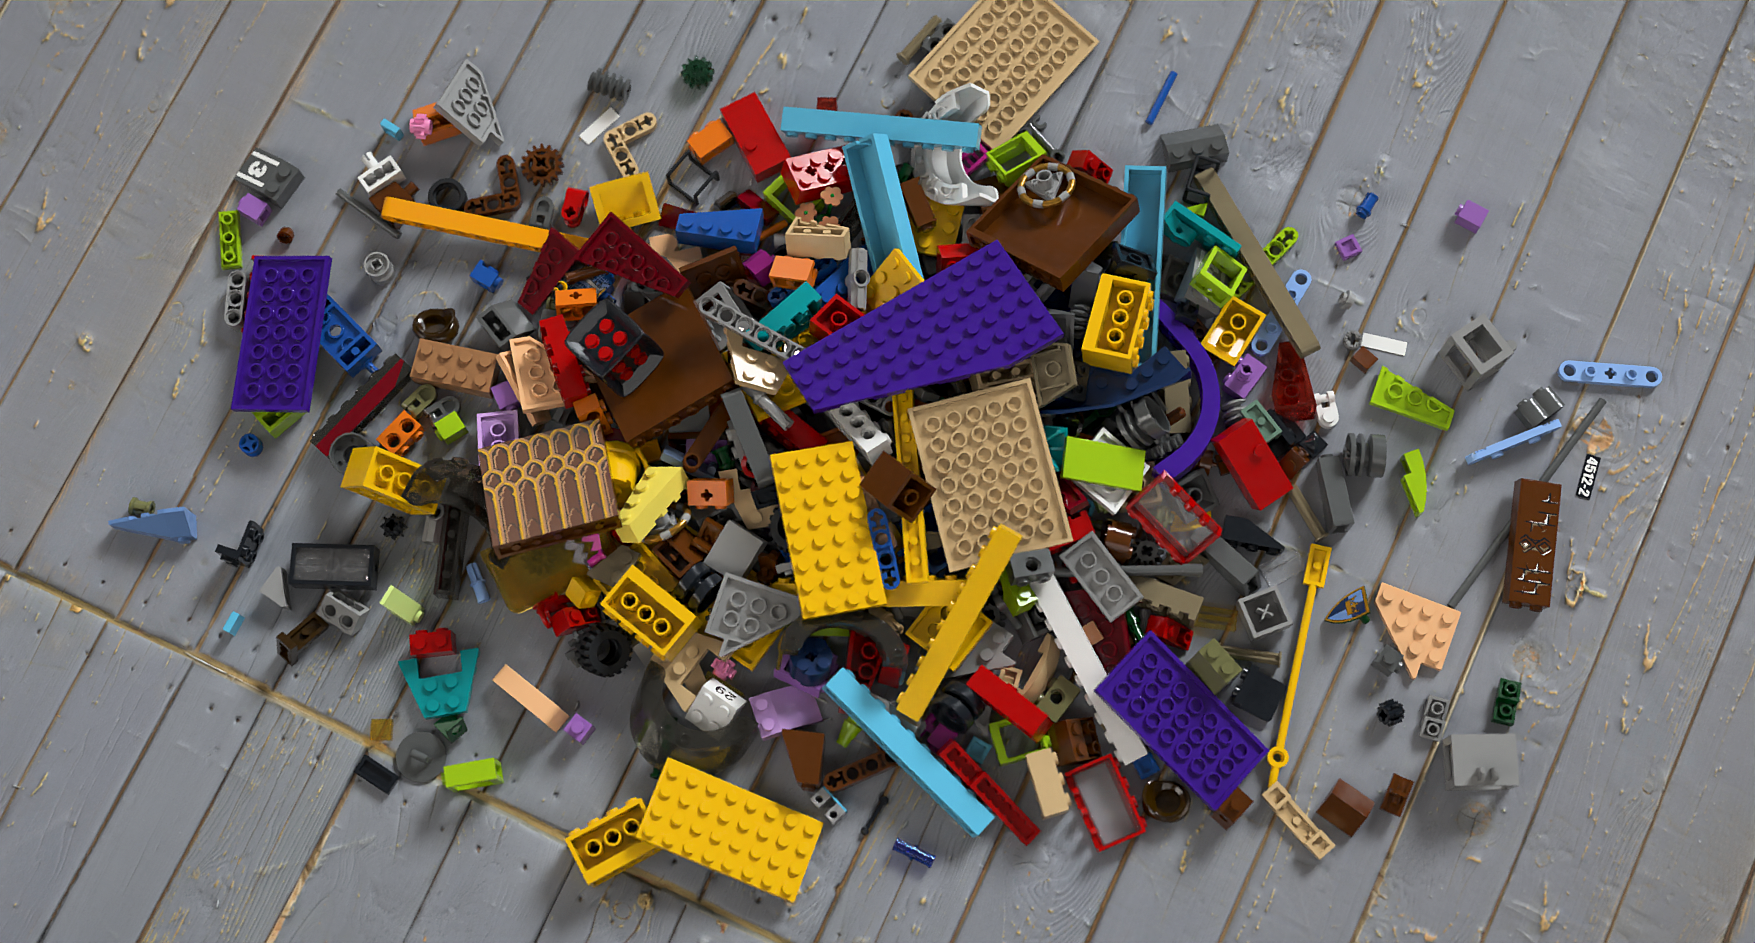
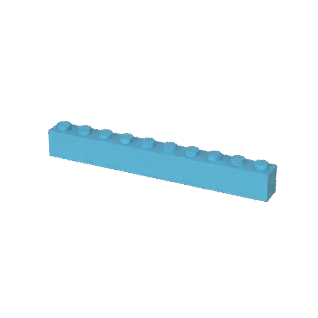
M783 106L780 130L787 137L791 138L805 135L807 139L816 140L817 137H825L827 141H836L839 138L844 139V142L852 143L872 133L887 134L890 146L892 147L895 144H902V147L914 148V145H918L926 150H934V147H940L942 151L953 152L954 149H962L961 152L971 154L973 151H979L982 126L979 123Z
M842 667L821 689L972 838L978 836L994 819L991 809L986 804H981L976 799V794L961 784L962 781L957 775L950 774L945 769L946 765L940 759H935L930 754L931 750L925 744H920L915 739L916 735L911 730L905 729L900 724V719L885 709L886 706L881 700L875 699L870 695L871 691L864 684L860 685L855 680V675L849 669L845 670Z

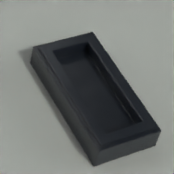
M366 754L353 771L387 795L390 794L401 778Z

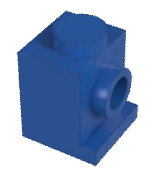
M481 259L469 275L474 283L491 293H494L503 284V279L498 275L499 272L491 266L487 268Z

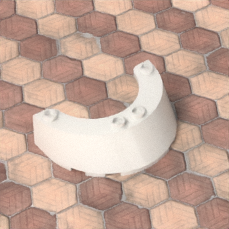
M972 83L955 88L939 97L935 101L936 104L929 112L926 111L922 118L974 123L990 107L989 91ZM914 145V148H911V166L915 168L913 170L914 178L920 176L919 184H921L925 195L930 199L945 205L992 206L999 198L996 188L978 185L970 180L963 167L962 149H954L953 152L942 151L940 147H934V150L922 149V146Z

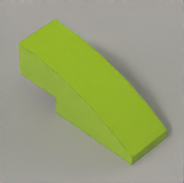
M1419 448L1404 453L1400 458L1406 473L1400 479V482L1416 518L1420 517L1424 512L1427 492L1426 472Z

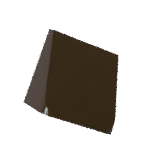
M728 191L718 198L715 204L721 211L728 210L736 204L737 194L733 191Z

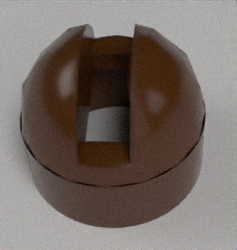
M282 227L277 234V239L283 244H290L294 238V231L290 227Z

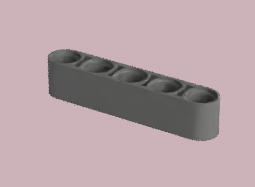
M738 387L721 394L759 489L774 484L769 455L741 388Z

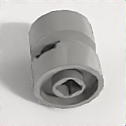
M373 252L365 258L364 269L375 284L386 285L394 279L395 268L384 253Z

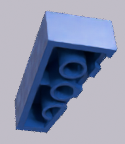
M763 208L679 214L675 229L678 244L719 250L736 246L739 253L755 254L764 225Z
M864 243L857 248H865L867 250V272L871 277L874 273L867 245ZM849 256L837 266L836 270L813 287L822 297V307L835 294H838L843 299L848 297L845 278L848 275ZM856 276V281L860 283L859 278Z

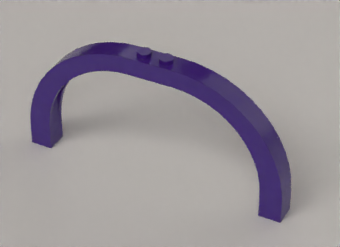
M1072 284L1062 292L1068 299H1070ZM1160 299L1158 329L1177 351L1186 350V355L1189 356V367L1197 381L1200 394V414L1194 431L1179 449L1154 466L1151 475L1154 479L1165 470L1177 482L1199 462L1211 442L1219 417L1220 388L1213 363L1204 347L1196 338L1194 331L1187 328L1184 323L1176 320L1175 313ZM1162 482L1159 484L1164 490L1167 489Z

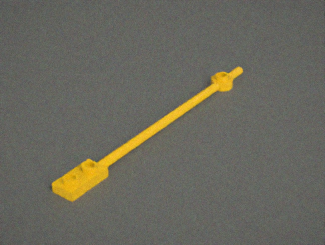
M1310 544L1302 582L1303 585L1308 586L1276 747L1269 750L1266 757L1268 764L1271 766L1267 788L1278 780L1280 768L1284 767L1289 760V755L1284 749L1316 589L1324 588L1331 547ZM1275 754L1280 756L1281 760L1279 762L1274 760L1273 756Z

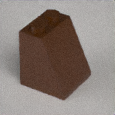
M885 451L881 453L859 484L883 505L911 523L914 522L937 490Z
M782 729L783 739L798 786L802 788V791L815 792V789H820L826 745L825 734Z

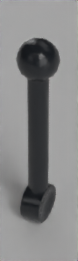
M886 796L880 798L879 806L866 826L861 828L862 835L869 833L871 824L882 807L888 803Z

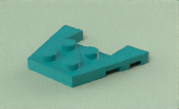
M478 647L460 650L462 672L420 679L419 661L417 658L398 661L399 667L426 720L468 712L474 675H476V665L480 656V649Z

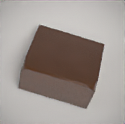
M1362 346L1351 357L1350 362L1366 374L1378 358Z

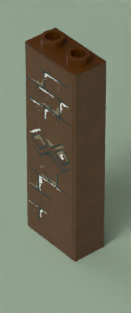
M1524 478L1514 482L1502 603L1509 604L1510 608L1522 609L1523 606L1529 607V611L1542 612L1543 609L1550 607L1561 484Z

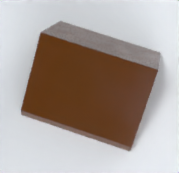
M1339 778L1316 813L1349 837H1352L1368 818L1375 802Z

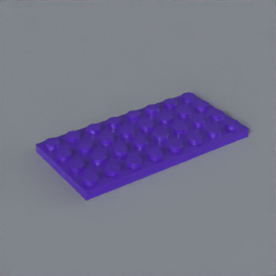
M255 256L231 410L234 412L310 413L332 258L330 256Z
M1151 630L1136 643L1093 690L1212 811H1216L1269 752V749Z

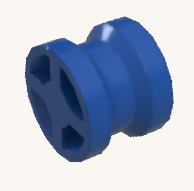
M249 433L241 437L239 447L246 455L256 457L261 454L263 443L257 436Z

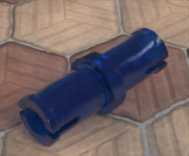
M898 837L892 850L909 857L908 860H915L931 868L936 857L920 849L919 845L915 844L914 846Z

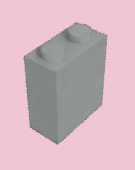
M728 520L703 563L708 565L714 574L720 573L724 576L725 572L746 579L757 562L758 555L763 552L768 542L738 522Z

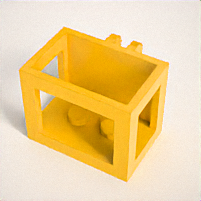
M648 171L589 187L599 224L602 223L610 212L617 215L629 227L661 219Z

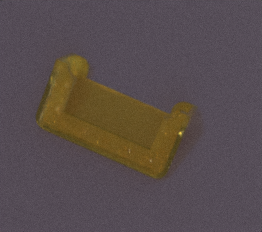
M610 531L598 533L601 548L609 556L617 549ZM582 538L500 559L497 558L493 547H489L479 553L507 608L511 612L519 614L533 608V605L553 595L554 591H557L558 596L564 594L572 577L588 576V571L593 567L588 564L587 560L599 551H591L593 542H581Z

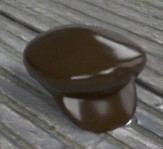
M453 308L422 311L413 321L412 330L414 335L418 339L441 343L453 340L457 336L460 327L459 321L455 316V310Z
M1152 780L1146 783L1143 788L1142 808L1148 817L1164 823H1174L1182 820L1188 814L1191 798L1188 791L1182 785L1172 781Z

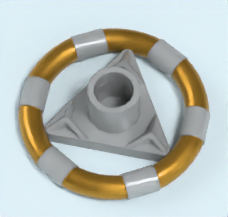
M1059 163L1040 164L1030 168L1022 175L1017 185L1018 196L1025 204L1033 208L1054 207L1063 203L1071 196L1075 189L1076 179L1074 173L1064 165ZM1036 175V179L1029 180ZM1065 175L1068 181L1067 189L1056 197ZM1025 185L1026 188H1028L1044 200H1035L1028 197L1025 191Z
M682 502L671 503L667 507L668 512L664 517L662 516L655 520L656 525L641 542L651 544L673 537L689 522L691 518L690 507ZM674 510L684 512L678 523Z

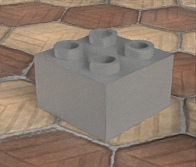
M1277 585L1238 599L1235 603L1250 642L1288 629L1293 624Z

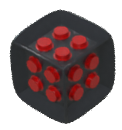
M603 299L596 304L575 325L564 341L566 347L615 394L622 398L631 394L655 370L664 357L662 348L609 299Z

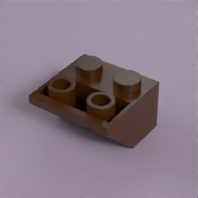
M686 527L673 537L658 542L651 549L653 554L679 580L698 562H704L708 555L705 552L699 551L691 544L695 536Z
M1093 717L1066 719L1054 723L1048 730L1053 752H1056L1059 761L1057 767L1076 765L1103 757Z

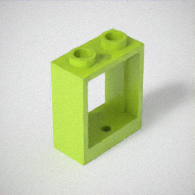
M1025 131L987 152L988 161L986 165L991 173L994 172L998 181L1001 184L1004 183L1009 188L1042 154L1047 156V152ZM1025 151L1032 157L1007 172L1001 166V164Z
M780 175L763 191L764 200L792 224L796 216L777 199L787 188L782 175ZM823 199L812 202L815 205V210L818 212L817 214L825 208Z
M1215 245L1204 256L1189 285L1222 308L1235 294L1247 268ZM1210 264L1233 280L1229 288L1207 272Z
M1006 719L988 724L1000 767L1023 761L1026 754L1052 747L1049 735H1044L1039 741L1041 749L1007 758L999 729L1012 726L1013 724Z
M494 757L444 766V772L441 773L442 784L446 785V788L453 792L504 783L501 762Z

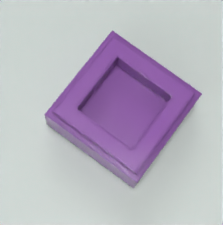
M1354 234L1338 240L1334 244L1343 261L1362 253V249Z

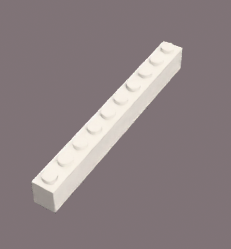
M1054 574L1045 583H1038V581L1030 582L1029 585L1038 598L1035 605L1040 613L1044 612L1047 618L1044 622L1049 631L1053 630L1057 638L1054 640L1059 650L1064 649L1067 655L1064 659L1070 669L1074 668L1077 674L1074 678L1078 686L1084 687L1087 693L1084 695L1089 706L1093 705L1097 712L1094 713L1099 725L1104 724L1107 730L1104 734L1110 744L1114 743L1117 749L1114 753L1118 761H1123L1127 765L1147 755L1148 750L1144 742L1093 691L1107 676V673Z

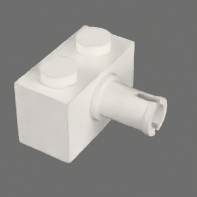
M371 152L366 153L370 159L369 161L365 155L361 157V161L366 165L368 171L357 178L370 197L391 183L397 182L399 184L406 179L391 155L380 163L377 162Z

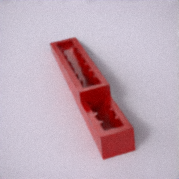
M950 738L936 752L947 766L1026 847L1041 832L954 739Z

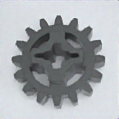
M1167 433L1158 440L1154 439L1153 444L1144 449L1146 451L1145 460L1153 458V461H1156L1174 453L1176 448L1184 443L1179 433L1172 435Z

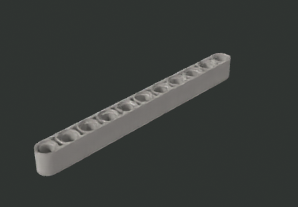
M705 296L698 303L700 314L783 360L794 356L796 351L801 352L806 349L714 297ZM710 301L713 304V310L709 312L703 310L702 303ZM722 311L730 312L732 318L729 322L721 319L720 314ZM741 321L748 322L750 325L749 331H741L739 323ZM759 331L767 333L768 340L766 342L758 340L757 334ZM778 341L786 344L785 352L777 351L775 345ZM892 396L876 399L874 403L868 400L859 401L884 416H894L893 412L889 413L885 409V404L888 401L892 402Z

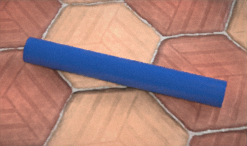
M1170 71L1146 119L1147 124L1153 125L1178 75L1176 72Z

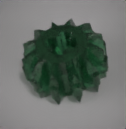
M695 55V60L692 61L688 58V64L682 65L683 71H681V76L684 78V83L689 84L691 89L696 85L697 89L700 90L701 85L708 87L707 81L713 82L712 75L715 72L711 68L712 63L710 61L706 62L704 56L699 60L698 56Z

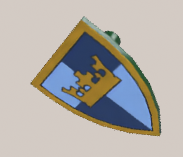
M1365 586L1352 591L1337 602L1326 616L1325 621L1333 624H1345L1360 619L1363 624L1369 623L1370 618L1367 615L1371 612Z

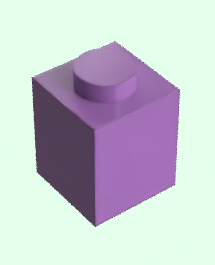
M249 193L240 199L237 210L243 217L261 227L272 212L267 203Z
M1467 199L1464 205L1460 204L1454 215L1458 217L1454 223L1476 234L1489 210Z
M508 380L491 387L501 411L518 410L521 407Z
M576 713L563 730L584 745L596 728Z

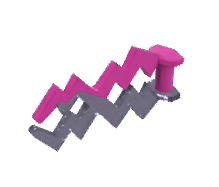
M599 534L582 537L581 542H593L591 551H599L589 560L586 559L588 552L582 553L584 543H573L574 540L567 541L564 546V550H575L572 562L585 564L589 570L603 558L607 557L601 548Z

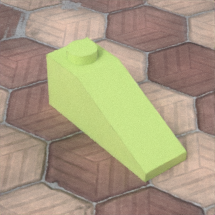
M390 585L380 601V604L389 612L412 626L419 623L424 616V607L392 585Z

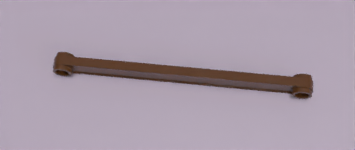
M723 399L682 460V467L686 472L694 473L701 467L727 428V421L731 419ZM688 459H693L696 461L697 465L689 466L686 463V461Z

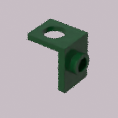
M454 715L442 717L434 723L435 728L451 743L468 731L462 717L457 719Z

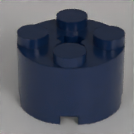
M804 638L794 643L789 660V673L794 680L796 679L801 685L806 687L818 686L824 682L830 674L833 658L832 651L827 642L822 638Z

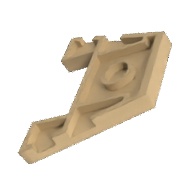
M724 327V334L727 335L728 340L727 348L732 358L730 362L735 384L776 395L788 374L782 363L785 360L777 356L742 347L743 337ZM783 343L782 352H785L786 344Z
M737 469L718 472L720 478H733L734 505L747 529L768 527V524H771L770 515L774 514V508H779L778 504L757 510L750 493L751 488L740 489Z
M695 633L672 662L667 658L663 661L655 654L650 658V661L686 713L697 696L682 686L708 651L719 657L718 655L723 644L721 640ZM734 652L719 658L726 663Z

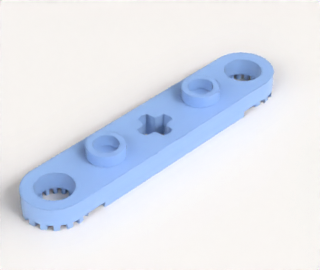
M1302 269L1296 270L1285 286L1296 305L1299 304L1311 283V275ZM1302 275L1306 278V283L1300 285L1296 282L1295 278ZM1272 311L1269 312L1250 346L1253 354L1259 357H1264L1270 352L1282 332V328ZM1259 341L1265 342L1267 349L1264 351L1258 350L1256 343Z
M1568 360L1559 366L1557 372L1560 379L1565 382L1654 388L1662 381L1660 370L1649 366ZM1569 366L1573 368V376H1567L1564 373V367ZM1608 370H1611V374L1615 375L1611 379H1609L1608 375H1605ZM1650 372L1653 375L1655 374V382H1649L1646 379V374Z
M1559 419L1550 421L1490 445L1485 449L1475 451L1467 455L1465 460L1468 465H1471L1489 457L1492 460L1504 455V451L1527 442L1531 445L1540 441V437L1560 429L1562 425Z

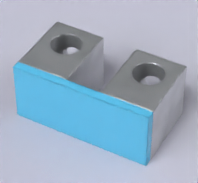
M823 786L810 800L820 810L832 798L836 804L825 816L835 825L847 813V810ZM818 797L823 798L821 803L816 802ZM837 813L836 818H831L830 815Z

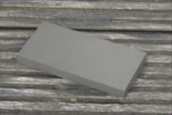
M1093 531L1059 556L1110 623L1144 598Z

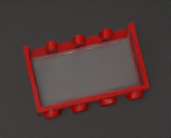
M1165 470L1141 492L1129 500L1126 506L1130 517L1137 519L1142 524L1143 530L1151 534L1156 539L1157 544L1161 548L1166 549L1170 553L1171 558L1181 565L1192 561L1217 540L1223 530Z
M1111 753L1065 772L1063 775L1097 853L1146 832L1145 828L1148 827L1143 815L1139 816L1136 810L1139 806L1134 795L1130 796L1127 790L1130 786L1126 777H1122L1118 770L1121 768L1117 757H1113Z

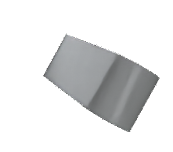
M239 270L231 272L228 276L224 312L226 324L236 332H240L241 328H244V312L247 309L248 302L247 292L250 290L251 283L249 278ZM243 279L240 285H236L238 280ZM241 298L240 303L234 304L236 299ZM240 317L237 323H232L234 318Z

